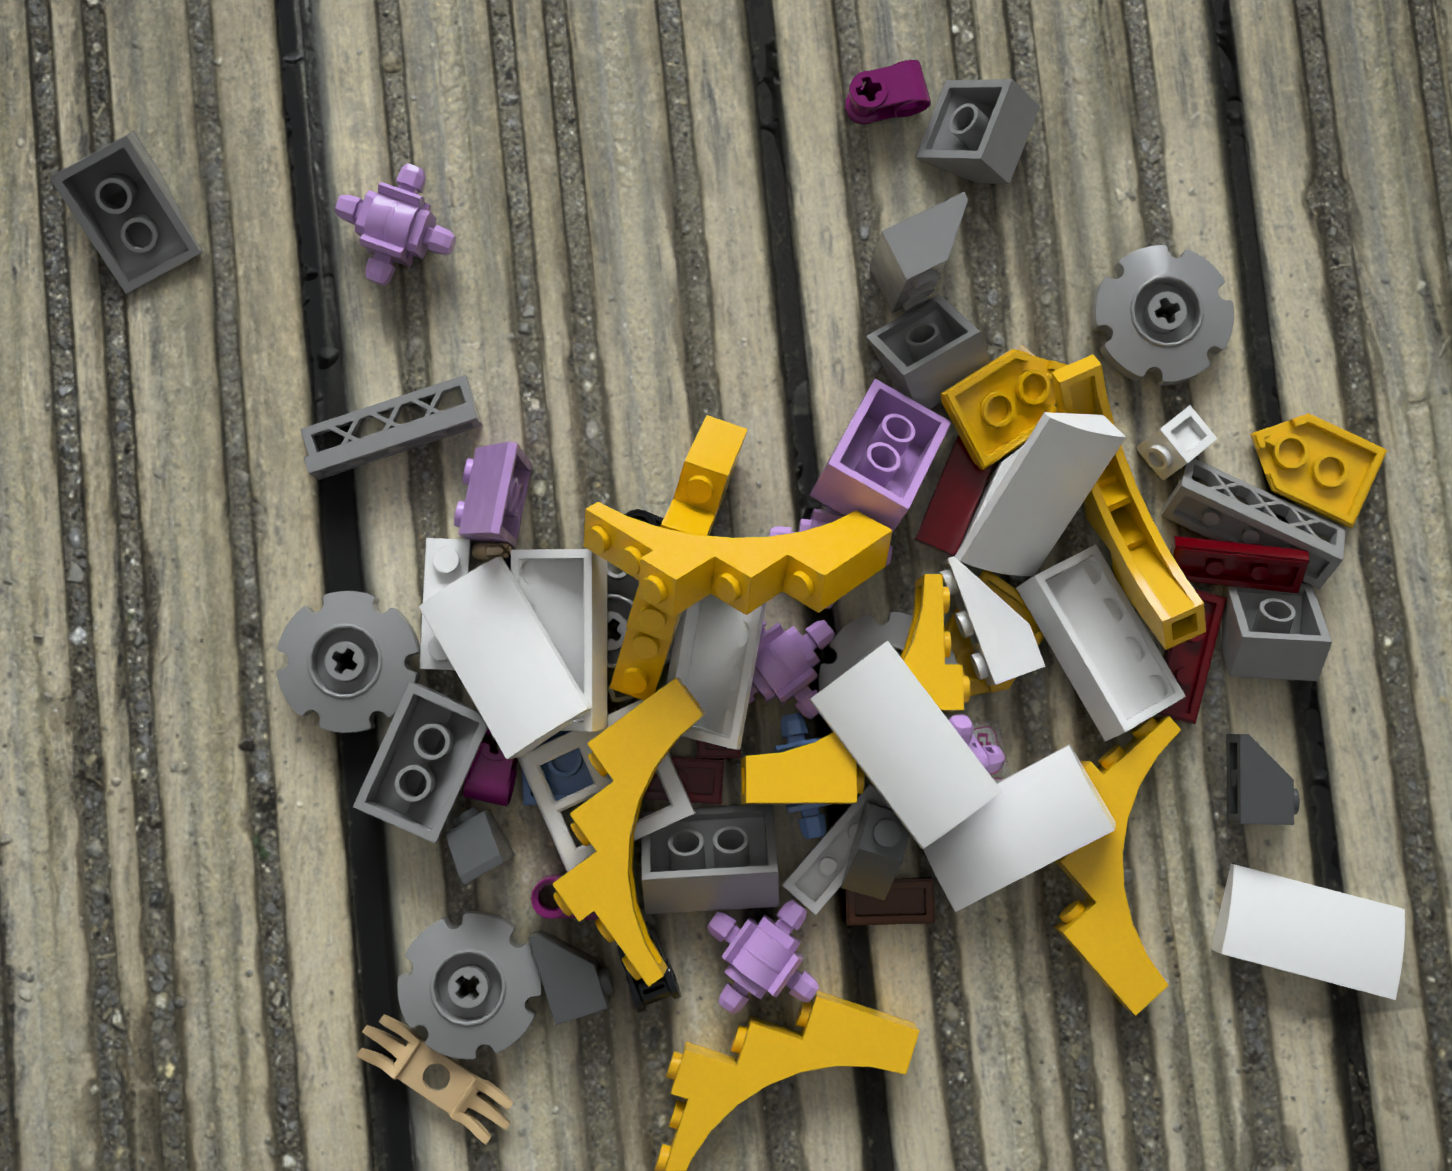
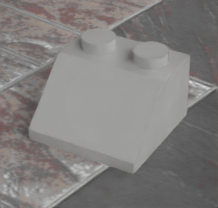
M1013 79L946 80L916 158L923 163L975 183L1010 184L1040 106Z
M940 294L931 298L922 307L905 313L866 336L869 345L896 390L928 409L937 406L941 402L940 394L990 363L980 331Z
M1302 583L1297 594L1223 585V597H1227L1222 615L1221 648L1229 676L1318 681L1332 640L1313 586Z

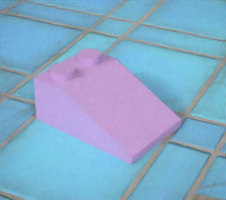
M508 441L477 447L474 459H467L463 473V484L468 485L465 501L458 502L454 517V526L460 527L458 534L464 539L484 543H508V546L516 548L533 465L518 443Z

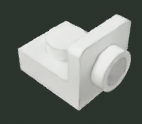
M1189 405L1138 445L1137 450L1162 480H1165L1188 464L1218 438L1191 405Z

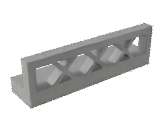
M466 375L300 429L308 452V456L303 458L308 473L320 480L483 426L468 378ZM461 388L465 404L444 411L437 409L445 393ZM433 398L430 405L422 402L424 400ZM415 404L427 410L422 418L401 425L395 423L403 407ZM392 411L389 419L381 416V414ZM373 417L386 424L380 432L362 438L355 437L363 420ZM351 425L348 432L339 429ZM330 431L345 437L341 445L320 452L314 438Z
M1196 459L1191 460L1180 469L1178 484L1162 508V517L1212 540L1308 550L1310 562L1303 582L1318 589L1323 586L1343 561L1346 528ZM1192 475L1206 481L1210 487L1192 480ZM1234 495L1245 499L1249 505L1238 501ZM1274 513L1284 517L1288 523L1279 520ZM1314 531L1330 538V543L1320 539Z

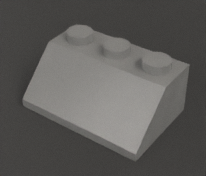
M965 192L881 232L869 269L892 313L904 308L906 313H909L929 302L927 296L935 290L934 286L941 278L940 274L948 261L968 202Z
M409 682L353 807L436 844L488 730V726L480 712L422 684Z
M772 804L694 808L696 813L641 838V872L645 914L779 907V874ZM658 810L641 811V818L648 816Z

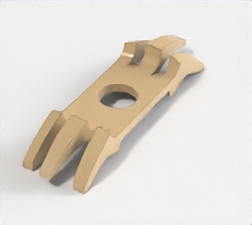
M384 1014L379 1022L407 1040V1045L401 1039L387 1032L366 1025L362 1033L384 1047L397 1060L394 1063V1059L366 1048H361L356 1057L379 1067L391 1078L398 1079L447 1112L451 1119L468 1128L485 1145L490 1140L491 1135L470 1111L466 1112L467 1108L482 1114L504 1130L508 1128L510 1121L482 1094H477L480 1090L505 1109L509 1110L514 1102L489 1080L480 1078L452 1058L432 1050L426 1046L425 1040L414 1029ZM440 1064L448 1070L450 1079L446 1087L434 1090L427 1086L424 1081V1072L428 1066Z

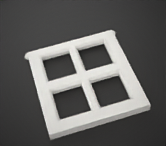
M639 700L608 714L607 728L644 700ZM604 730L593 732L572 731L533 749L525 756L517 757L566 871H570L596 851L591 844L587 847L584 845L576 847L561 812L590 799L613 782L609 774L602 777L588 758L592 750L587 743ZM579 748L594 784L556 801L541 765ZM669 752L658 766L656 772L671 805L639 819L635 829L634 841L696 813Z

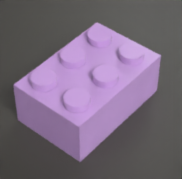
M874 379L809 496L843 515L857 510L892 529L893 533L909 510L951 421L881 381Z

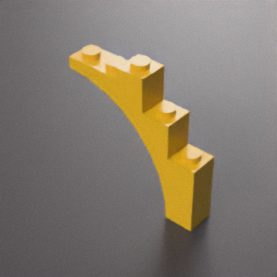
M1093 354L1052 372L1058 413L1104 415L1115 426L1106 393L1102 364ZM1121 445L1084 500L1086 519L1111 551L1113 574L1127 598L1164 649L1167 650L1206 632L1204 602L1186 579L1159 533L1136 485Z
M706 415L684 461L674 498L661 523V528L695 535H710L737 465L748 429ZM637 588L626 625L627 630L609 689L644 701L656 693L682 612L672 618L640 598Z
M597 502L585 509L583 546L639 581L638 596L672 618L709 594L714 595L745 615H748L781 592L820 613L886 567L892 529L855 510L832 523L790 534L744 538L695 535L661 528L628 517Z
M924 574L915 581L913 616L900 657L943 714H955L963 711L964 703L969 702L970 680L968 676H963V664H945V658H949L951 654V635L949 631H944V613L949 612L950 592L948 587H943V574ZM834 732L814 743L785 752L750 755L741 758V804L857 803V794H863L864 772L860 767H857L856 761Z
M680 677L670 681L587 743L592 750L588 755L590 762L602 777L609 774L613 782L572 811L570 816L575 821L571 824V828L576 837L585 847L591 844L596 851L552 884L557 891L553 894L554 899L567 916L574 914L580 922L593 911L599 918L595 920V924L600 933L609 943H612L614 940L625 953L622 961L628 972L637 981L643 978L648 987L662 978L668 967L649 936L638 904L633 871L635 829L643 798L658 766L677 740L706 714Z
M1158 716L1156 719L1151 717L1137 725L1131 731L1135 737L1123 748L1119 744L1114 746L1099 759L1098 762L1102 765L1099 769L1091 761H1081L1085 771L1116 822L1115 830L1055 861L1084 894L1086 899L1083 902L1078 899L1069 904L1059 915L1062 921L1054 928L1121 1005L1135 1016L1169 985L1148 957L1133 925L1124 889L1123 849L1128 817L1140 784L1157 756L1181 731L1170 716Z
M817 990L810 1002H801L796 1018V1025L802 1027L800 1032L751 1015L746 1027L738 1025L731 1046V1051L737 1053L736 1058L686 1041L682 1053L673 1052L666 1073V1078L673 1080L671 1094L685 1098V1102L676 1100L668 1126L676 1130L671 1145L662 1144L654 1171H687L692 1158L709 1133L738 1104L766 1086L800 1072L834 1066L874 1067L906 1075L920 1030L914 1022Z

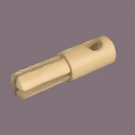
M477 543L472 548V554L477 560H492L496 557L508 558L511 555L512 547L508 546V543Z

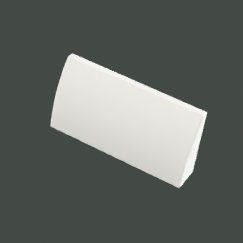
M1044 412L955 557L962 563L991 572L1014 576H1034L1126 436L1104 415Z
M1096 544L1034 575L1016 587L1105 742L1129 731L1186 697Z
M588 549L511 550V573L591 706L589 711L560 731L593 732L607 729V561Z
M496 557L470 571L419 606L506 759L525 756L591 709L584 694L502 557Z
M709 594L682 612L675 632L666 684L680 677L706 713L682 735L683 737L735 750L741 749L766 603L745 615L714 595Z
M889 641L880 645L809 699L921 849L926 848L1002 792L1001 788Z
M1070 744L998 782L997 785L1001 788V793L923 849L955 912L1115 830L1116 822Z
M1231 864L1211 950L1230 957L1396 1000L1404 953L1405 909Z

